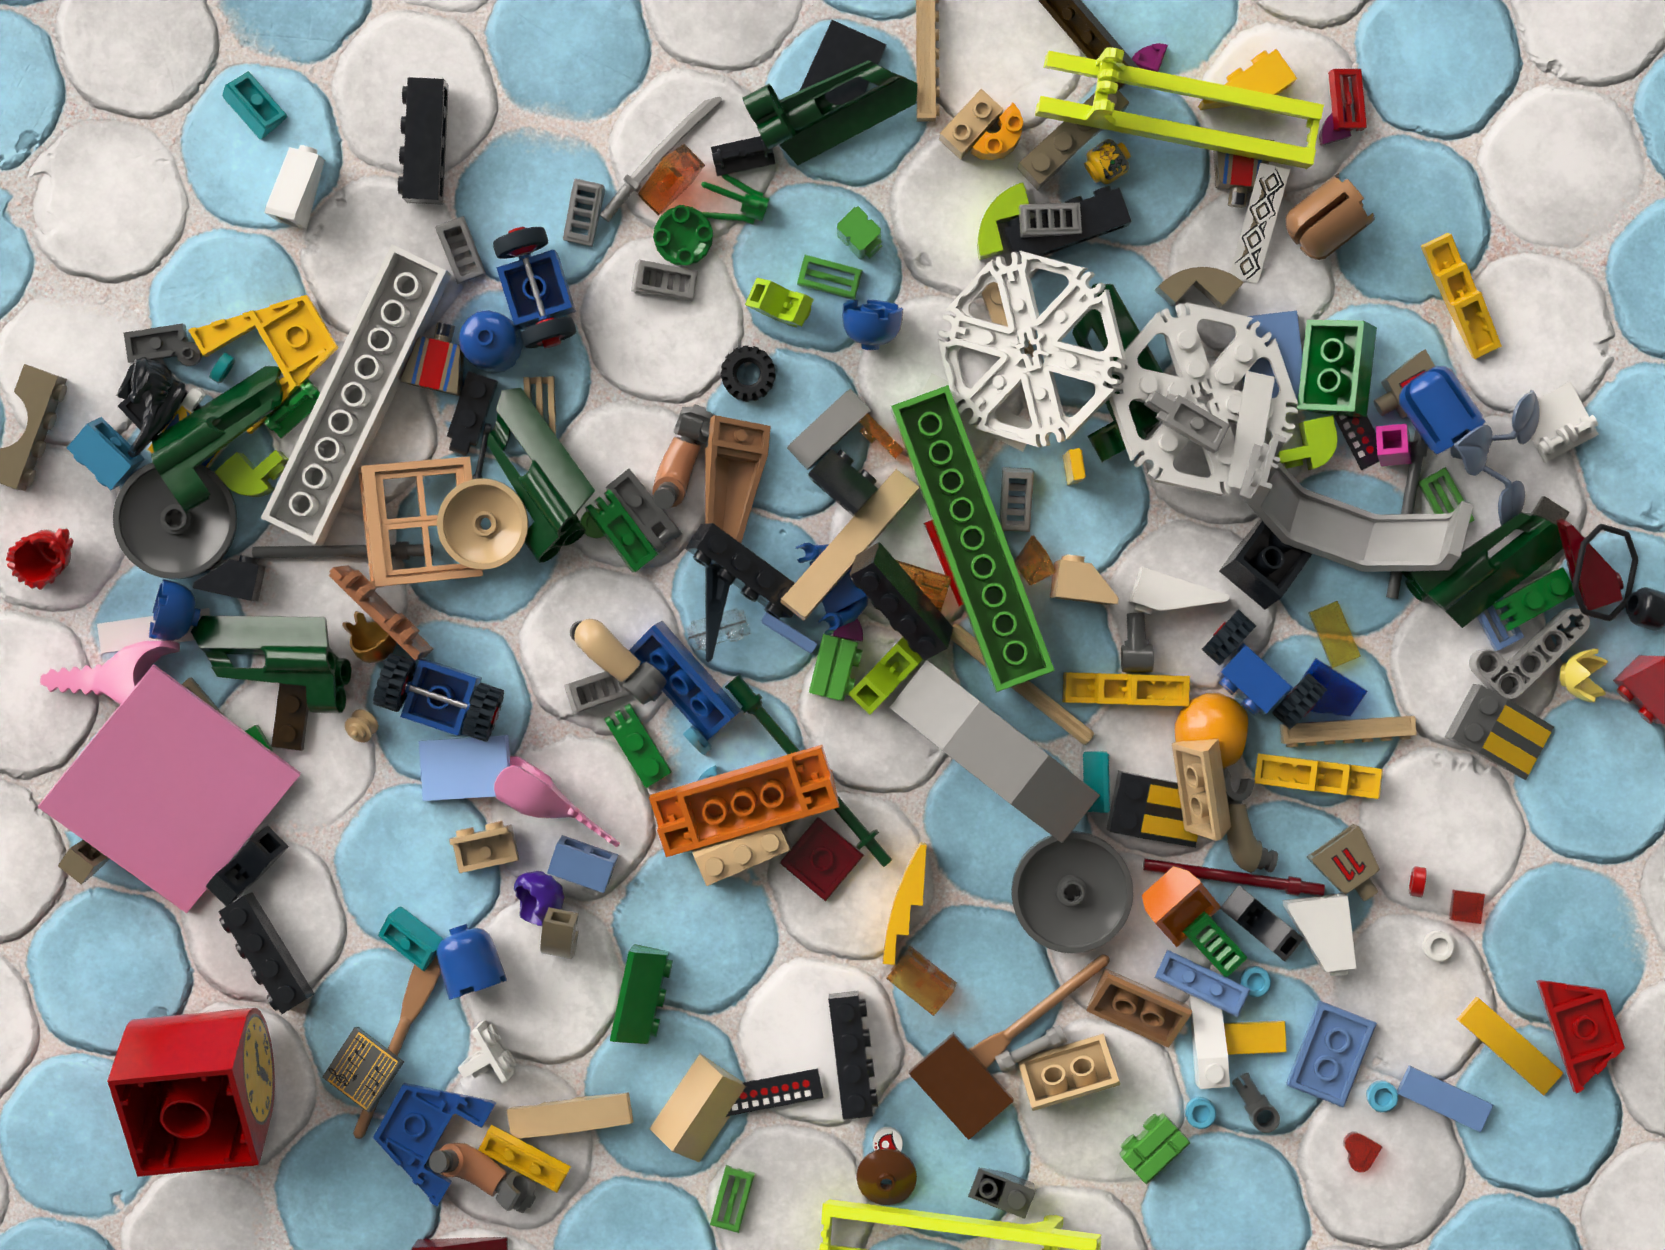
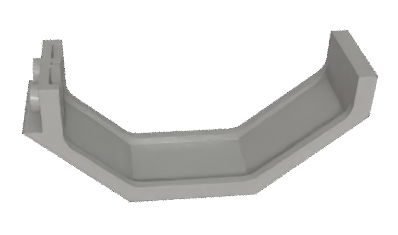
M1274 434L1269 444L1263 443L1262 446L1254 444L1239 495L1282 543L1362 572L1450 570L1460 558L1473 509L1472 504L1461 501L1453 512L1447 514H1374L1302 487L1279 462L1280 458L1276 457L1283 447L1286 437Z
M928 660L925 661L889 707L943 752L1061 843L1065 841L1100 796Z

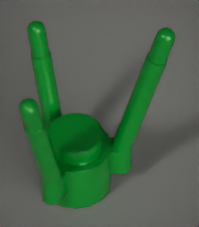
M728 174L723 175L722 178L746 192L745 197L719 186L702 182L703 188L741 202L740 211L746 213L742 215L702 212L706 218L744 221L750 224H754L755 219L763 221L770 200L763 197L764 193L750 188Z

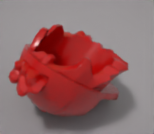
M61 528L56 532L40 530L15 542V546L8 549L6 561H9L7 567L13 570L12 576L18 577L19 583L25 581V585L32 589L37 587L39 590H42L48 583H54L55 578L62 573L71 560V548L74 541L72 538H69V530Z

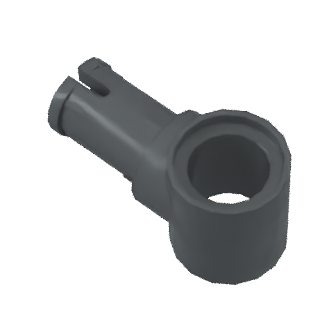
M1127 613V640L1124 641L1125 645L1121 646L1122 672H1153V646L1149 645V640H1146L1145 613Z
M1244 1073L1240 1076L1245 1083L1244 1086L1238 1077L1234 1079L1232 1085L1235 1086L1245 1102L1244 1108L1249 1114L1252 1124L1263 1133L1274 1131L1280 1123L1279 1113L1270 1104L1266 1096L1260 1094L1249 1073ZM1261 1111H1271V1118L1268 1122H1257V1116Z

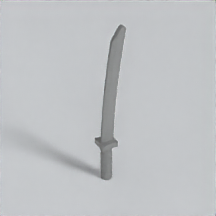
M715 97L705 100L692 111L650 153L631 176L627 174L624 177V185L599 215L609 222L634 190L636 192L640 190V183L688 132L722 102V98Z

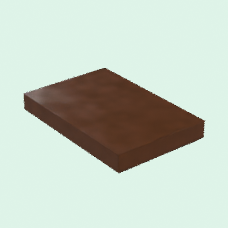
M954 1032L912 1067L908 1073L968 1140L1014 1102V1098Z

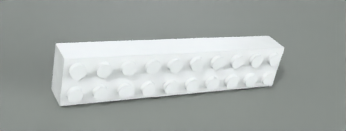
M391 244L261 519L313 544L323 546L358 473V468L361 467L401 383L402 375L419 336L424 335L452 275L447 270Z

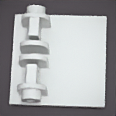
M1571 381L1538 398L1539 422L1531 439L1544 463L1599 435L1595 428L1598 426L1596 418L1593 415H1588Z

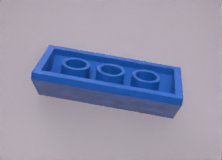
M663 621L653 625L629 650L641 662L640 665L647 662L665 677L667 681L662 691L707 741L742 711Z

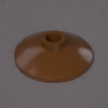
M887 1148L875 1150L862 1159L857 1169V1184L860 1191L867 1199L880 1205H894L904 1201L911 1195L916 1186V1168L910 1158L898 1150ZM883 1179H889L892 1181V1183L883 1184L881 1183V1181Z

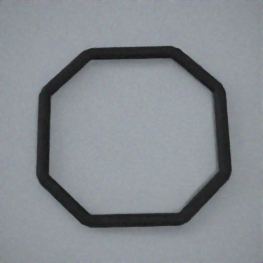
M1599 524L1581 542L1572 589L1583 615L1612 621L1626 607L1627 599L1632 594L1638 564V556L1628 531ZM1601 530L1624 536L1632 557L1625 598L1610 615L1586 609L1578 587L1586 546Z

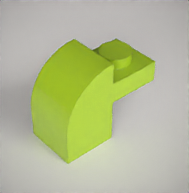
M756 278L745 305L772 319L797 328V326L802 327L804 321L809 317L814 299L806 294L790 291L773 281Z
M1333 415L1299 423L1303 446L1279 451L1276 456L1280 458L1279 462L1281 464H1285L1286 469L1303 466L1304 459H1306L1308 471L1327 463L1337 447V431Z
M274 450L255 467L243 453L236 452L215 473L235 493L250 497H262L274 491L275 488L268 480L270 478L275 480L281 476L289 459L283 452Z

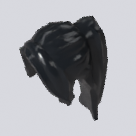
M146 357L134 360L116 394L118 398L125 400L130 395L131 401L134 404L140 403L142 396L145 402L146 410L141 421L143 423L141 431L127 452L132 458L140 455L152 439L172 421L183 401L186 386L183 382L173 379L171 370L164 364L155 360H147Z

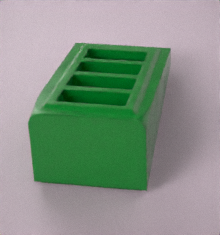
M1205 911L1182 931L1224 977L1232 974L1247 959V956ZM1210 925V928L1199 939H1197L1196 936L1206 926ZM1216 934H1218V936L1215 939H1213L1206 947L1204 946L1209 940H1211ZM1224 943H1226V945H1225L1220 951H1218L1214 956L1212 955V954L1215 953Z

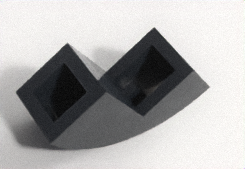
M267 825L247 842L231 862L212 877L206 887L225 906H228L256 882L289 846Z
M1239 885L1220 907L1224 913L1283 961L1289 958L1304 939Z

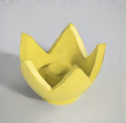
M1598 648L1582 651L1571 656L1568 662L1562 663L1560 668L1561 685L1566 687L1568 692L1575 697L1587 702H1595V697L1606 695L1605 691L1589 678L1591 674L1605 666L1608 662L1606 659L1595 656V654H1598Z

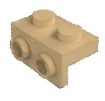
M503 821L486 824V830L474 832L473 827L457 830L456 837L450 838L449 842L454 848L459 873L518 861L519 855L512 824L504 826Z

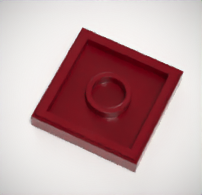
M817 817L779 863L826 902L862 859L864 854L820 817Z

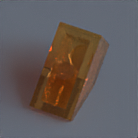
M683 144L662 159L637 195L659 216L693 183L705 164Z

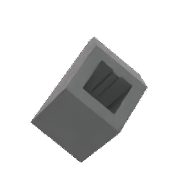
M979 1167L968 1197L1025 1219L1036 1189L1033 1182L1015 1175Z

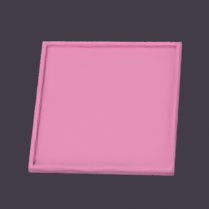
M153 664L40 802L38 808L185 913H188L206 891L208 882L219 870L229 863L298 779L300 772Z

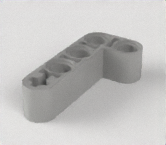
M1578 608L1563 609L1508 662L1496 651L1478 650L1471 655L1469 667L1488 689L1507 699L1517 698L1588 630L1590 618L1587 615H1583ZM1575 616L1574 624L1576 627L1566 628L1571 623L1569 617ZM1550 634L1556 639V647L1552 651L1547 650L1545 647V639ZM1485 655H1488L1492 660V666L1487 672L1483 671L1480 667V660ZM1527 656H1531L1535 662V666L1530 672L1525 671L1523 668V660ZM1506 677L1511 678L1513 681V688L1509 693H1505L1501 689V682Z

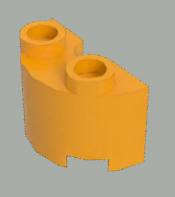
M1014 103L999 117L997 125L1000 130L994 134L986 131L972 147V155L980 160L1004 159L1014 151L1019 143L1023 127V118Z

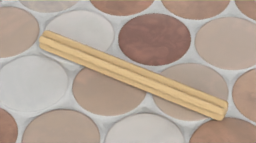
M953 624L951 640L986 667L976 638L960 625ZM1030 681L1011 687L1082 744H1088L1093 738L1094 732Z

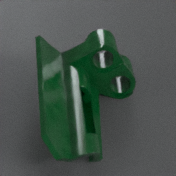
M868 60L781 100L770 83L742 97L751 118L756 123L760 136L767 148L770 150L779 145L798 166L917 104L918 83ZM857 76L877 85V87L842 105L832 104L825 98V93Z
M1093 284L1091 288H1095L1097 284ZM1105 284V289L1110 292L1125 351L1140 331L1114 285ZM1092 309L1077 323L1072 334L1078 346L1093 350L1088 341V335L1093 328L1105 350L1108 345V339L1102 315L1098 310ZM1147 345L1138 355L1137 361L1139 366L1143 369L1163 373ZM1113 357V360L1116 361L1119 357ZM1112 374L1113 378L1121 380L1118 375ZM1109 399L1105 404L1113 422L1087 436L1101 462L1126 449ZM1136 400L1130 402L1129 410L1138 436L1141 439H1145L1159 424L1160 421L1156 419L1158 413L1145 406L1144 402Z
M265 366L152 439L154 453L151 454L153 464L186 514L209 500V495H211L194 469L271 413L282 402L283 391L279 382L281 374L279 367Z

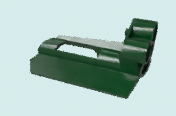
M522 388L502 390L496 407V423L493 430L489 433L487 445L534 520L533 524L528 528L525 544L539 563H544L556 556L563 545H571L585 534L586 529L576 514L593 495L595 489ZM511 432L532 460L531 467L524 476H520L504 453Z
M1520 512L1462 551L1460 558L1450 570L1401 572L1407 578L1405 580L1407 588L1416 599L1421 602L1427 598L1431 599L1463 628L1563 549L1557 524L1532 513ZM1514 530L1524 531L1491 558L1488 557V551Z
M202 616L198 621L197 627L194 626L191 630L192 636L199 648L208 657L212 665L211 668L217 677L306 686L307 706L310 712L342 713L346 706L344 685H348L351 680V663L346 658H338L329 647L327 619L325 617ZM227 654L265 655V666L263 668H234Z

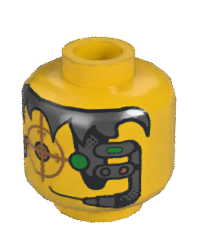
M1107 139L1087 152V161L1084 163V166L1094 182L1110 184L1128 172L1129 163L1127 159L1131 155L1122 142L1116 144L1113 140Z

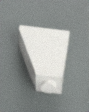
M300 145L299 149L289 147L264 212L277 222L307 229L325 161L317 154V149Z
M1338 893L1283 900L1285 910L1324 971L1330 972L1331 976H1342L1349 974V969H1357L1347 895Z

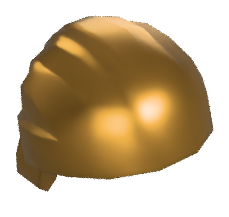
M355 611V625L347 621L343 622V628L351 634L350 647L357 658L366 663H378L385 660L390 653H393L396 641L375 621L367 622L363 613Z

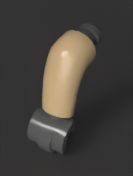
M585 619L583 621H576L571 626L570 636L577 646L591 660L620 682L627 678L623 683L624 689L631 693L641 704L644 705L649 701L655 702L662 694L661 690L667 681L665 677L647 662L640 665L641 662L617 640L603 623L595 619Z

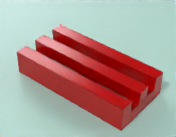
M1332 69L1328 74L1334 131H1341L1342 129L1346 131H1352L1353 129L1363 131L1367 128L1362 71L1361 69ZM1348 76H1351L1355 122H1352V97L1349 91Z

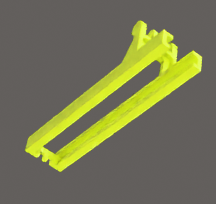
M1106 48L1097 60L1054 51H1048L1045 56L1043 68L1098 79L1093 106L1040 96L1039 103L1036 105L1035 116L1305 169L1314 164L1315 145L1324 104L1126 66L1122 63L1124 51L1118 48ZM1115 82L1307 119L1306 127L1310 129L1306 139L1308 145L1307 147H1300L1114 110L1115 103L1107 98L1108 94H1116L1118 84Z
M832 1199L827 1200L822 1205L821 1224H824V1228L821 1231L823 1242L820 1243V1250H867L831 1245L832 1217L1040 1244L1044 1246L1042 1250H1061L1059 1249L1060 1247L1078 1250H1101V1234L1061 1229L1063 1227V1217L1058 1215H1047L1042 1222L1017 1224Z

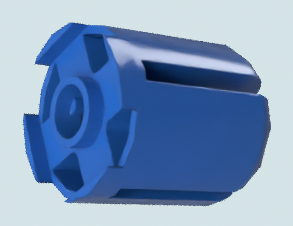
M1434 366L1420 374L1410 383L1406 384L1399 395L1400 406L1429 449L1434 454L1436 453V455L1452 447L1456 441L1486 422L1483 414L1453 370L1446 366Z

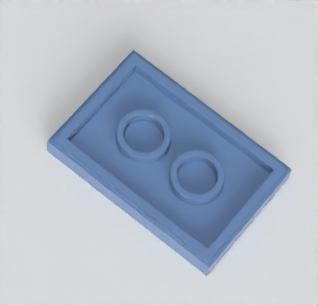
M1297 310L1247 316L1253 318L1249 321L1247 328L1257 321L1260 323L1259 327L1256 328V335L1259 338H1262L1268 332L1272 334L1270 340L1265 343L1266 347L1271 340L1276 338L1298 402L1302 349ZM1259 358L1248 370L1275 377L1270 362L1265 358ZM1244 375L1243 378H1242V379H1243V387H1244L1245 375ZM1276 379L1274 380L1272 398L1277 397L1279 393Z
M1318 1000L1286 1085L1344 1108L1377 1023Z

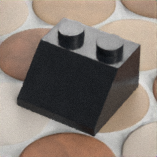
M831 449L808 473V477L854 517L878 490L874 486L877 480L866 470L863 469L859 473L851 465L854 460L843 450L836 453Z

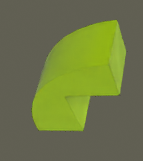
M1024 182L1002 192L986 210L977 238L979 260L1003 254L1004 249L997 225L1018 218L1019 205L1029 204Z
M902 637L848 695L870 715L923 659L917 652H913L910 649L908 642Z

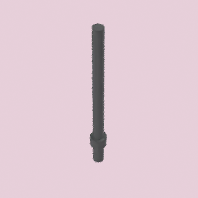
M1416 429L1414 441L1410 442L1412 464H1409L1401 514H1413L1422 460L1423 457L1427 456L1428 446ZM1390 571L1387 598L1398 599L1402 580L1401 571Z
M396 542L395 545H390L391 557H395L396 560H409L410 556H424L423 544ZM430 544L431 556H433V545ZM366 545L257 546L252 548L253 558L367 557Z

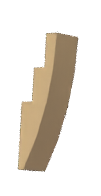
M629 1092L575 1097L571 1100L550 1101L539 1105L517 1106L507 1109L510 1135L518 1139L574 1133L633 1123Z

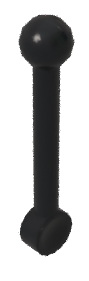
M485 423L476 472L472 479H483L481 473L492 424Z

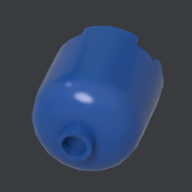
M490 310L477 312L467 318L461 327L459 335L460 349L466 359L479 370L492 374L505 372L513 367L520 357L524 345L521 331L514 326L513 321L499 312Z
M467 924L449 929L451 936L444 938L438 944L436 951L437 959L449 1000L507 981L493 939L484 929H468Z

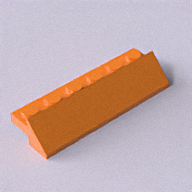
M823 745L651 794L649 797L658 824L657 832L666 857L839 808L833 770H830Z

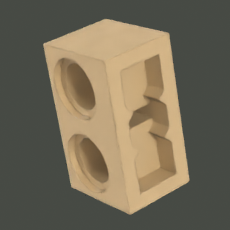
M980 89L940 132L939 140L961 160L985 132L998 121L1003 113V108L984 90Z

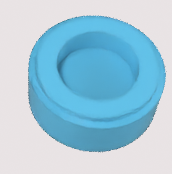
M1250 966L1241 973L1240 985L1251 989L1248 994L1249 996L1261 997L1269 991L1271 978L1263 968Z
M1379 1080L1368 1087L1366 1098L1369 1105L1376 1111L1388 1112L1397 1105L1398 1092L1389 1082Z
M1196 1097L1187 1103L1185 1116L1193 1127L1205 1129L1214 1123L1216 1109L1207 1098Z

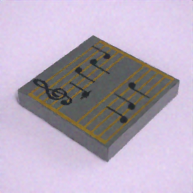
M354 1027L322 1078L365 1111L372 1112L404 1061L361 1028Z

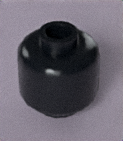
M1644 587L1633 592L1628 597L1625 608L1633 624L1650 630H1660L1665 626L1664 592Z

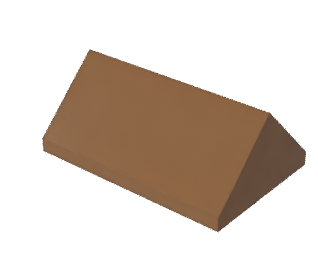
M1106 968L1103 970L1086 1009L1089 1013L1168 1048L1192 1014V1010L1187 1004Z

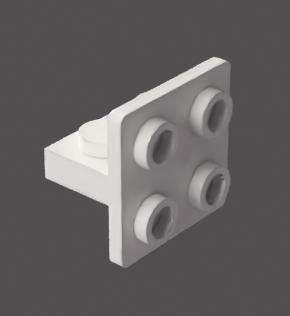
M484 1020L472 1030L481 1050L466 1058L458 1067V1070L463 1078L471 1074L474 1078H477L490 1069L489 1067L492 1066L503 1084L515 1073L514 1066H516V1062L512 1054L508 1050L504 1051L499 1043L501 1037L493 1024L489 1025Z

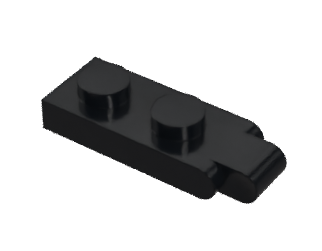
M468 371L447 433V437L452 438L449 446L450 451L467 456L470 446H477L498 384L497 380Z

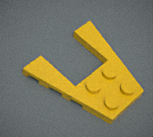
M308 295L188 330L202 355L208 357L257 328L284 375L279 380L282 386L283 399L280 405L269 413L271 415L339 348ZM267 416L246 430L247 433H254L268 419Z

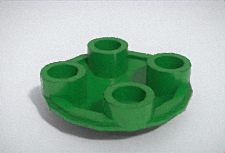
M678 205L668 209L659 217L654 227L653 239L657 251L665 260L674 265L688 266L698 263L708 254L712 246L713 230L710 221L701 211L693 207Z

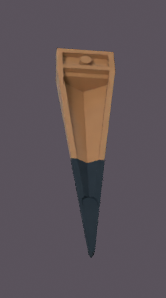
M714 415L710 418L708 447L705 448V524L714 523L731 537L742 543L756 491L768 457L771 426ZM709 566L705 567L707 662L713 659L730 584L721 580L717 576L718 572Z

